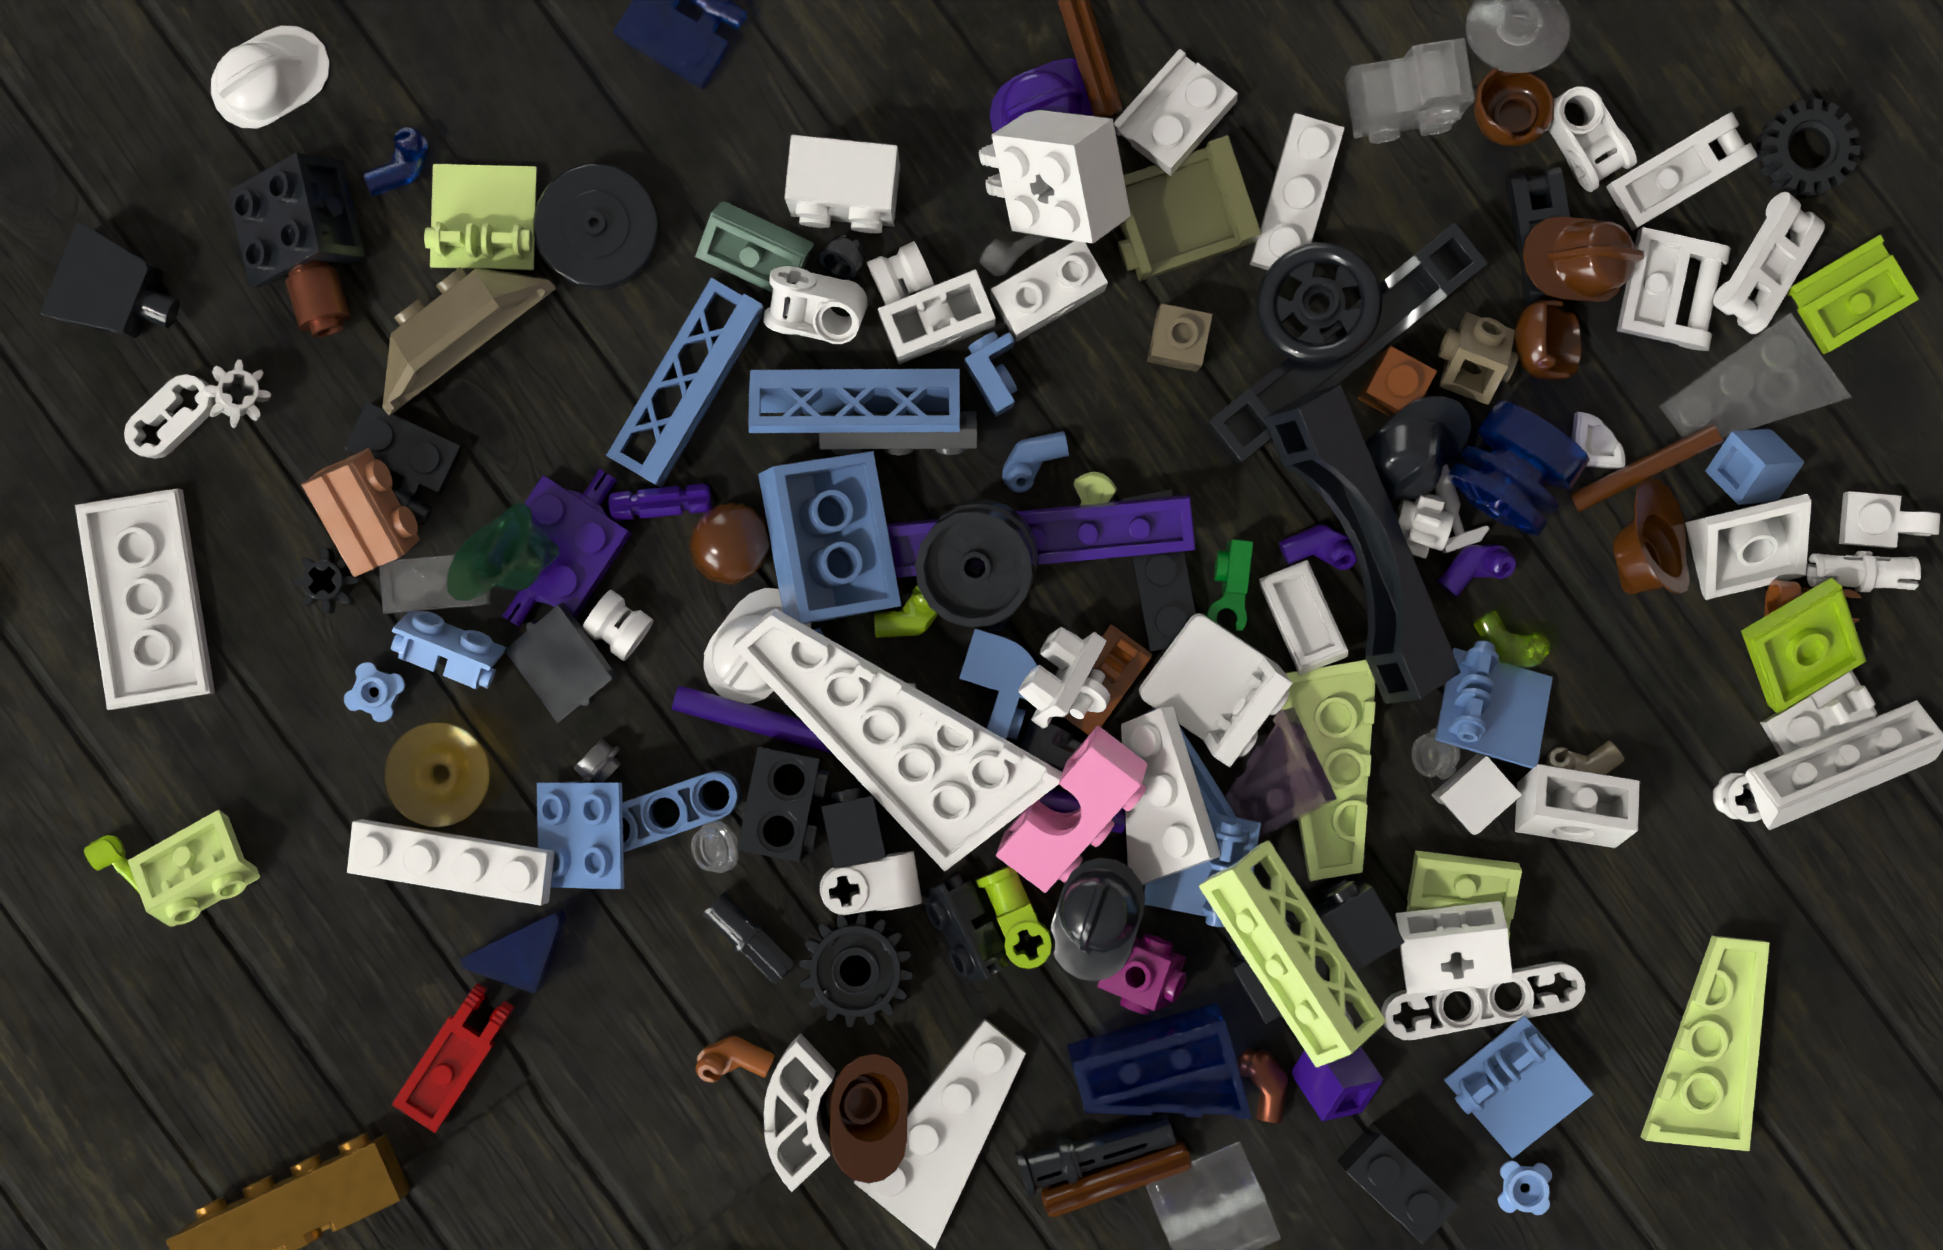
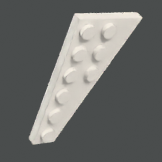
M773 608L737 638L733 645V648L944 871L952 867L1059 784L1062 775L1060 770L776 608Z

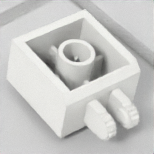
M1044 110L1027 112L993 133V143L979 150L982 165L999 168L998 174L988 177L989 179L986 180V189L989 195L1005 198L1012 231L1093 244L1131 216L1113 119Z

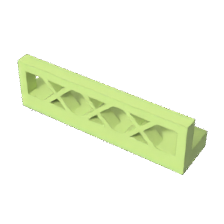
M1269 840L1259 844L1234 865L1210 876L1199 885V888L1315 1067L1352 1054L1386 1022ZM1259 861L1271 877V891L1261 886L1251 870ZM1285 909L1293 912L1300 922V936L1292 934L1285 923ZM1315 955L1322 957L1330 968V982L1322 980L1316 971ZM1345 1001L1351 1002L1364 1021L1356 1030L1345 1015Z

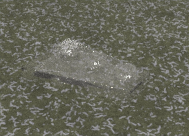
M1789 313L1659 406L1682 438L1712 423L1716 425L1721 437L1729 436L1732 431L1758 427L1851 398V395L1793 315Z

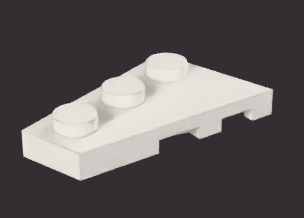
M1161 707L1121 724L1122 744L1148 763L1142 782L1147 786L1146 791L1130 811L1127 812L1125 810L1128 867L1139 878L1142 886L1221 857L1174 707Z

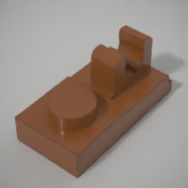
M1112 624L1102 635V638L1107 642L1092 668L1100 670L1105 674L1102 685L1110 694V701L1106 709L1098 713L1087 711L1083 719L1073 717L1070 714V710L1064 716L1066 720L1088 736L1097 726L1101 727L1153 655Z

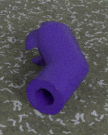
M1325 524L1316 525L1279 541L1280 549L1288 565L1311 555L1322 559L1339 570L1350 569L1357 562L1348 536Z
M1498 544L1468 545L1458 554L1437 580V583L1445 591L1457 598L1473 577H1496L1498 579L1509 577L1516 568V559L1507 548Z

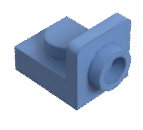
M994 331L978 339L968 347L971 355L964 360L966 370L995 418L1013 408L1015 401L1011 394L1018 390L1005 366L1000 364L994 367L991 360L1014 347L1015 341L1010 332L998 338Z

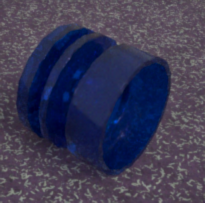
M1498 400L1477 430L1482 440L1492 449L1491 453L1483 449L1467 446L1461 456L1472 468L1456 463L1446 477L1452 485L1467 497V500L1487 516L1504 525L1513 526L1528 534L1538 536L1547 525V521L1537 510L1553 514L1559 507L1556 499L1543 486L1546 483L1556 488L1569 490L1590 461V458L1574 440L1541 417L1510 402Z

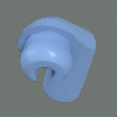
M1064 431L1022 439L1015 444L1003 466L1002 473L1004 483L1009 489L1017 493L1028 491L1033 486L1034 478L1043 461L1069 456Z

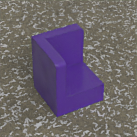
M1361 1046L1352 1054L1319 1067H1315L1304 1050L1292 1069L1293 1078L1322 1122L1362 1113L1383 1081V1078Z

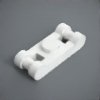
M1781 192L1770 201L1765 213L1767 218L1731 279L1719 287L1713 297L1714 306L1726 315L1734 314L1737 316L1738 325L1750 334L1761 332L1769 324L1825 228L1823 220L1813 212L1804 213L1800 209V202L1788 192ZM1789 228H1790V236H1791L1790 240L1785 237V235H1786V233L1788 232ZM1754 287H1756L1759 292L1755 299L1751 301L1748 297Z

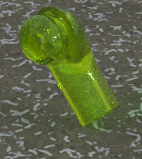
M1495 610L1485 614L1473 623L1483 641L1495 645V652L1499 655L1498 661L1501 663L1530 668L1541 664L1544 657L1549 654L1550 643L1543 634L1539 632H1533L1531 635L1509 633Z

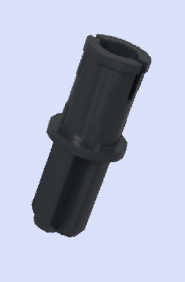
M725 891L702 915L705 918L707 917L735 946L732 950L734 954L740 951L772 984H777L792 970L794 961L761 929L765 924L761 921L757 925Z

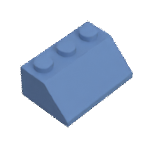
M874 451L773 466L758 474L783 613L802 624H808L901 606Z

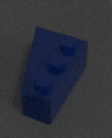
M1217 1003L1067 1044L1085 1113L1152 1115V1112L1184 1113L1185 1117L1219 1114L1234 1115L1235 1119H1252L1227 1024Z

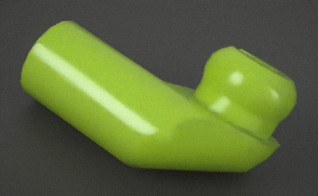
M918 585L912 590V596L901 611L874 612L876 638L916 636L926 632L939 614L929 607Z

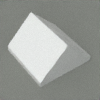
M1808 494L1685 522L1701 592L1705 600L1767 586L1773 580L1788 581L1806 576L1811 499Z

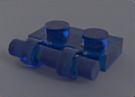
M632 0L614 29V35L702 90L730 47L728 41L715 34L716 29L721 21L738 30L744 23L748 13L733 4L732 0H689L704 10L697 23L675 10L680 0Z

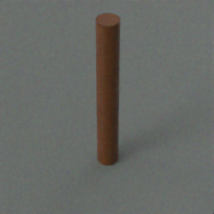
M1712 423L1571 493L1570 496L1578 512H1581L1723 442V439L1716 425Z

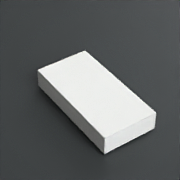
M1308 560L1259 579V585L1299 676L1348 657V649Z

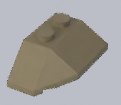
M459 267L436 285L442 293L440 296L424 306L420 299H417L394 317L400 326L390 335L382 407L389 416L549 295L556 289V285L552 280L547 277L475 268L466 275L463 269Z

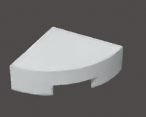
M1583 412L1574 413L1569 465L1609 469L1625 467L1623 447L1603 421L1591 414Z

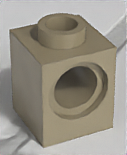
M1161 303L1156 313L1147 362L1198 372L1203 364L1213 314Z

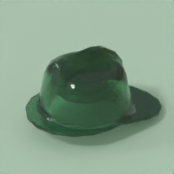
M525 503L514 504L500 517L474 533L455 554L447 575L448 593L457 601H469L493 587L512 591L526 590L533 585L541 572L559 556V547L548 538L544 530L532 522L531 509Z

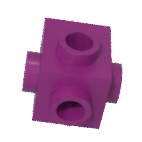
M1144 934L1142 939L1135 938L1131 954L1123 968L1110 978L1099 980L1097 987L1122 997L1120 1005L1137 1013L1149 1014L1150 1010L1155 1011L1168 1007L1170 1002L1175 1003L1180 997L1186 982V973L1182 972L1186 957L1172 952L1173 944L1154 935Z

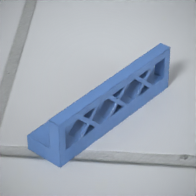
M711 278L606 456L662 488L763 317L765 311L763 305L748 295L743 294L742 296ZM717 294L735 304L736 308L724 328L710 331L705 312ZM701 321L704 333L692 336ZM706 341L709 353L698 372L684 376L679 358L683 349L687 345ZM673 366H675L678 378L666 380ZM691 382V384L689 385V387H688V389H687L686 383ZM680 385L682 399L672 416L658 420L653 403L659 390ZM648 410L651 422L639 425ZM664 426H665V428L663 429V431H662V433H661L660 427H664ZM653 429L656 443L643 465L622 453L633 434Z
M960 369L750 370L749 433L960 432ZM949 411V415H926L923 413ZM822 412H838L835 416H821L818 414ZM870 412H891V413L888 414L887 416H874V415L871 414ZM761 413H785L782 416H761Z

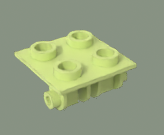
M433 164L431 227H426L424 233L425 247L430 248V267L534 270L535 237L533 221L536 209L537 167Z

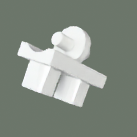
M1063 627L1058 628L1047 637L1040 650V654L1059 667L1056 675L1054 676L1041 665H1038L1029 672L1018 689V692L1037 708L1031 719L1034 723L1044 729L1049 725L1053 716L1064 717L1068 714L1069 710L1073 717L1083 719L1087 711L1098 713L1106 709L1110 701V694L1102 685L1105 674L1100 670L1092 669L1107 642L1105 639L1093 632L1082 640Z

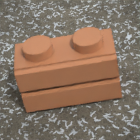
M365 449L345 460L321 469L301 484L354 577L370 571L379 565L381 566L400 558L420 541L417 535L418 524L414 514L406 506L400 505L391 488L392 476L388 467L381 460H375L370 449Z

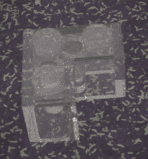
M1465 38L1411 46L1404 58L1351 66L1345 76L1354 138L1369 136L1370 143L1392 141L1401 137L1400 131L1420 128L1421 135L1447 132L1452 129L1451 123H1456L1457 120L1461 119L1463 113L1475 101Z

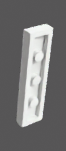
M360 819L352 822L347 873L541 906L549 903L555 851Z

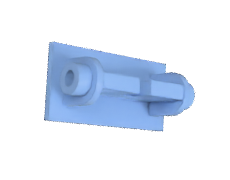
M411 609L392 630L396 635L392 642L391 650L399 653V659L433 672L437 668L440 656L448 659L443 676L470 686L473 689H478L479 686L487 689L490 687L496 673V669L492 667L505 653L504 650L507 648L494 643L488 635L474 630L464 631L444 623L440 616L428 611H414Z

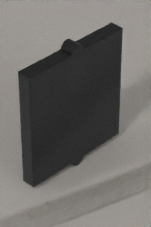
M564 602L557 605L541 620L529 622L526 625L527 631L504 650L557 723L565 719L581 705L588 706L593 703V695L617 677Z

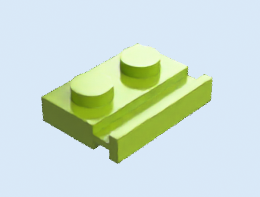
M1881 235L1869 240L1794 284L1787 292L1788 296H1792L1799 308L1797 310L1823 354L1836 349L1919 300L1894 256L1888 254L1882 243L1884 239Z

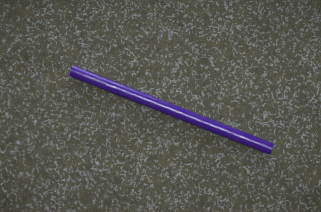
M681 685L677 688L672 706L674 711L833 754L800 718ZM1054 788L1039 799L1048 808L1062 813L1073 812L1081 807L1073 794ZM1123 808L1111 819L1114 822L1111 831L1120 834L1123 833L1126 825L1125 809Z

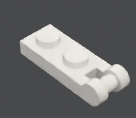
M1732 112L1606 186L1632 231L1758 157L1751 143L1745 145L1737 132L1736 127L1740 124ZM1715 140L1719 142L1727 156L1720 161L1717 160L1709 146V143Z

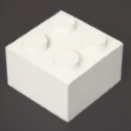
M791 135L785 189V201L791 216L800 217L799 224L815 228H829L831 221L850 222L851 230L864 233H881L882 226L894 227L900 172L898 146Z

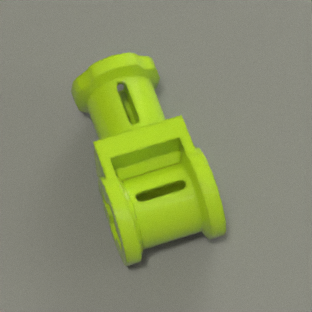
M1006 866L977 879L978 887L985 888L996 912L998 923L1005 937L1006 955L1010 961L1018 967L1026 969L1035 968L1043 964L1051 952L1050 932L1039 921L1033 905L1027 897L1018 872L1010 866ZM1028 930L1031 936L1040 934L1043 941L1037 944V954L1035 956L1029 957L1026 950L1017 952L1014 948V945L1020 941V931Z

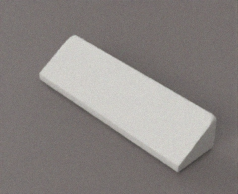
M1916 700L1748 769L1746 777L1761 818L1768 830H1771L1933 762L1943 749V732Z

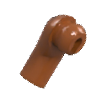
M729 1036L706 1046L700 1052L697 1058L696 1072L700 1079L709 1083L719 1081L722 1075L739 1067L765 1078L776 1054L738 1036Z

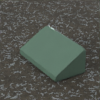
M723 201L711 212L695 257L773 293V287L769 283L770 272L774 268L781 266L804 269L813 250L814 243Z

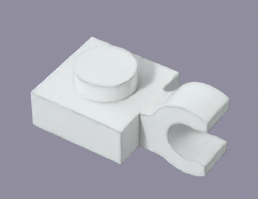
M1844 492L1839 544L1897 548L1898 534L1916 536L1938 535L1940 514L1900 511L1901 496Z

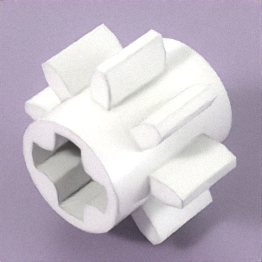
M239 359L233 370L227 373L216 365L212 373L219 382L218 386L208 385L204 386L202 390V395L215 397L216 404L212 407L209 415L214 417L222 412L230 416V424L234 428L240 416L245 414L254 421H257L261 414L254 405L255 401L265 402L269 401L271 397L270 392L259 390L258 382L264 372L259 370L251 375L243 371V363ZM231 383L241 384V392L250 394L245 396L239 405L232 403V396L230 394L223 393L229 391Z
M1421 494L1415 502L1404 499L1400 501L1395 515L1413 556L1426 559L1429 547L1440 551L1444 549L1451 532L1454 514L1443 511L1445 501H1442L1443 497Z

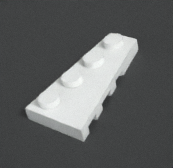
M986 1018L907 1114L906 1150L897 1170L883 1181L868 1184L854 1180V1184L934 1249L1026 1054L1023 1048Z

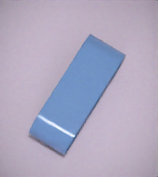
M713 771L622 802L623 818L630 825L629 838L623 843V852L710 823L730 814L739 805L741 799V788L738 781L727 772ZM712 780L720 781L729 790V801L723 809L710 808L703 800L702 792L707 782ZM660 798H670L677 803L680 816L674 826H664L656 820L653 810L655 803Z

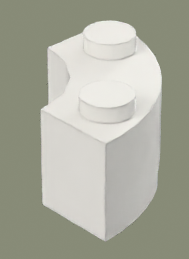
M801 1033L792 1041L782 1055L767 1088L764 1107V1136L768 1153L775 1170L791 1192L814 1172L832 1152L830 1138L822 1125L820 1103L823 1093L833 1081L836 1070Z

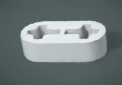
M187 374L176 376L168 381L126 423L124 436L130 450L137 455L153 459L163 458L170 454L210 416V411L215 405V397L202 395L203 387L210 384L203 379ZM183 388L191 391L198 389L199 392L195 396V400L199 404L195 410L184 407L174 415L172 412L183 402V398L179 394ZM165 419L168 421L157 432V436L161 440L157 446L150 443L142 444L146 437L145 432L142 430L145 424L156 427Z

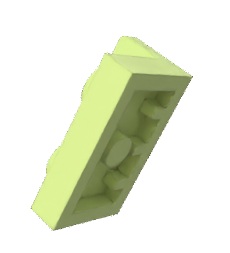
M219 809L128 860L146 912L170 927L194 920L202 910L222 899H229L239 895L247 885L260 878L257 867L244 859L229 817Z

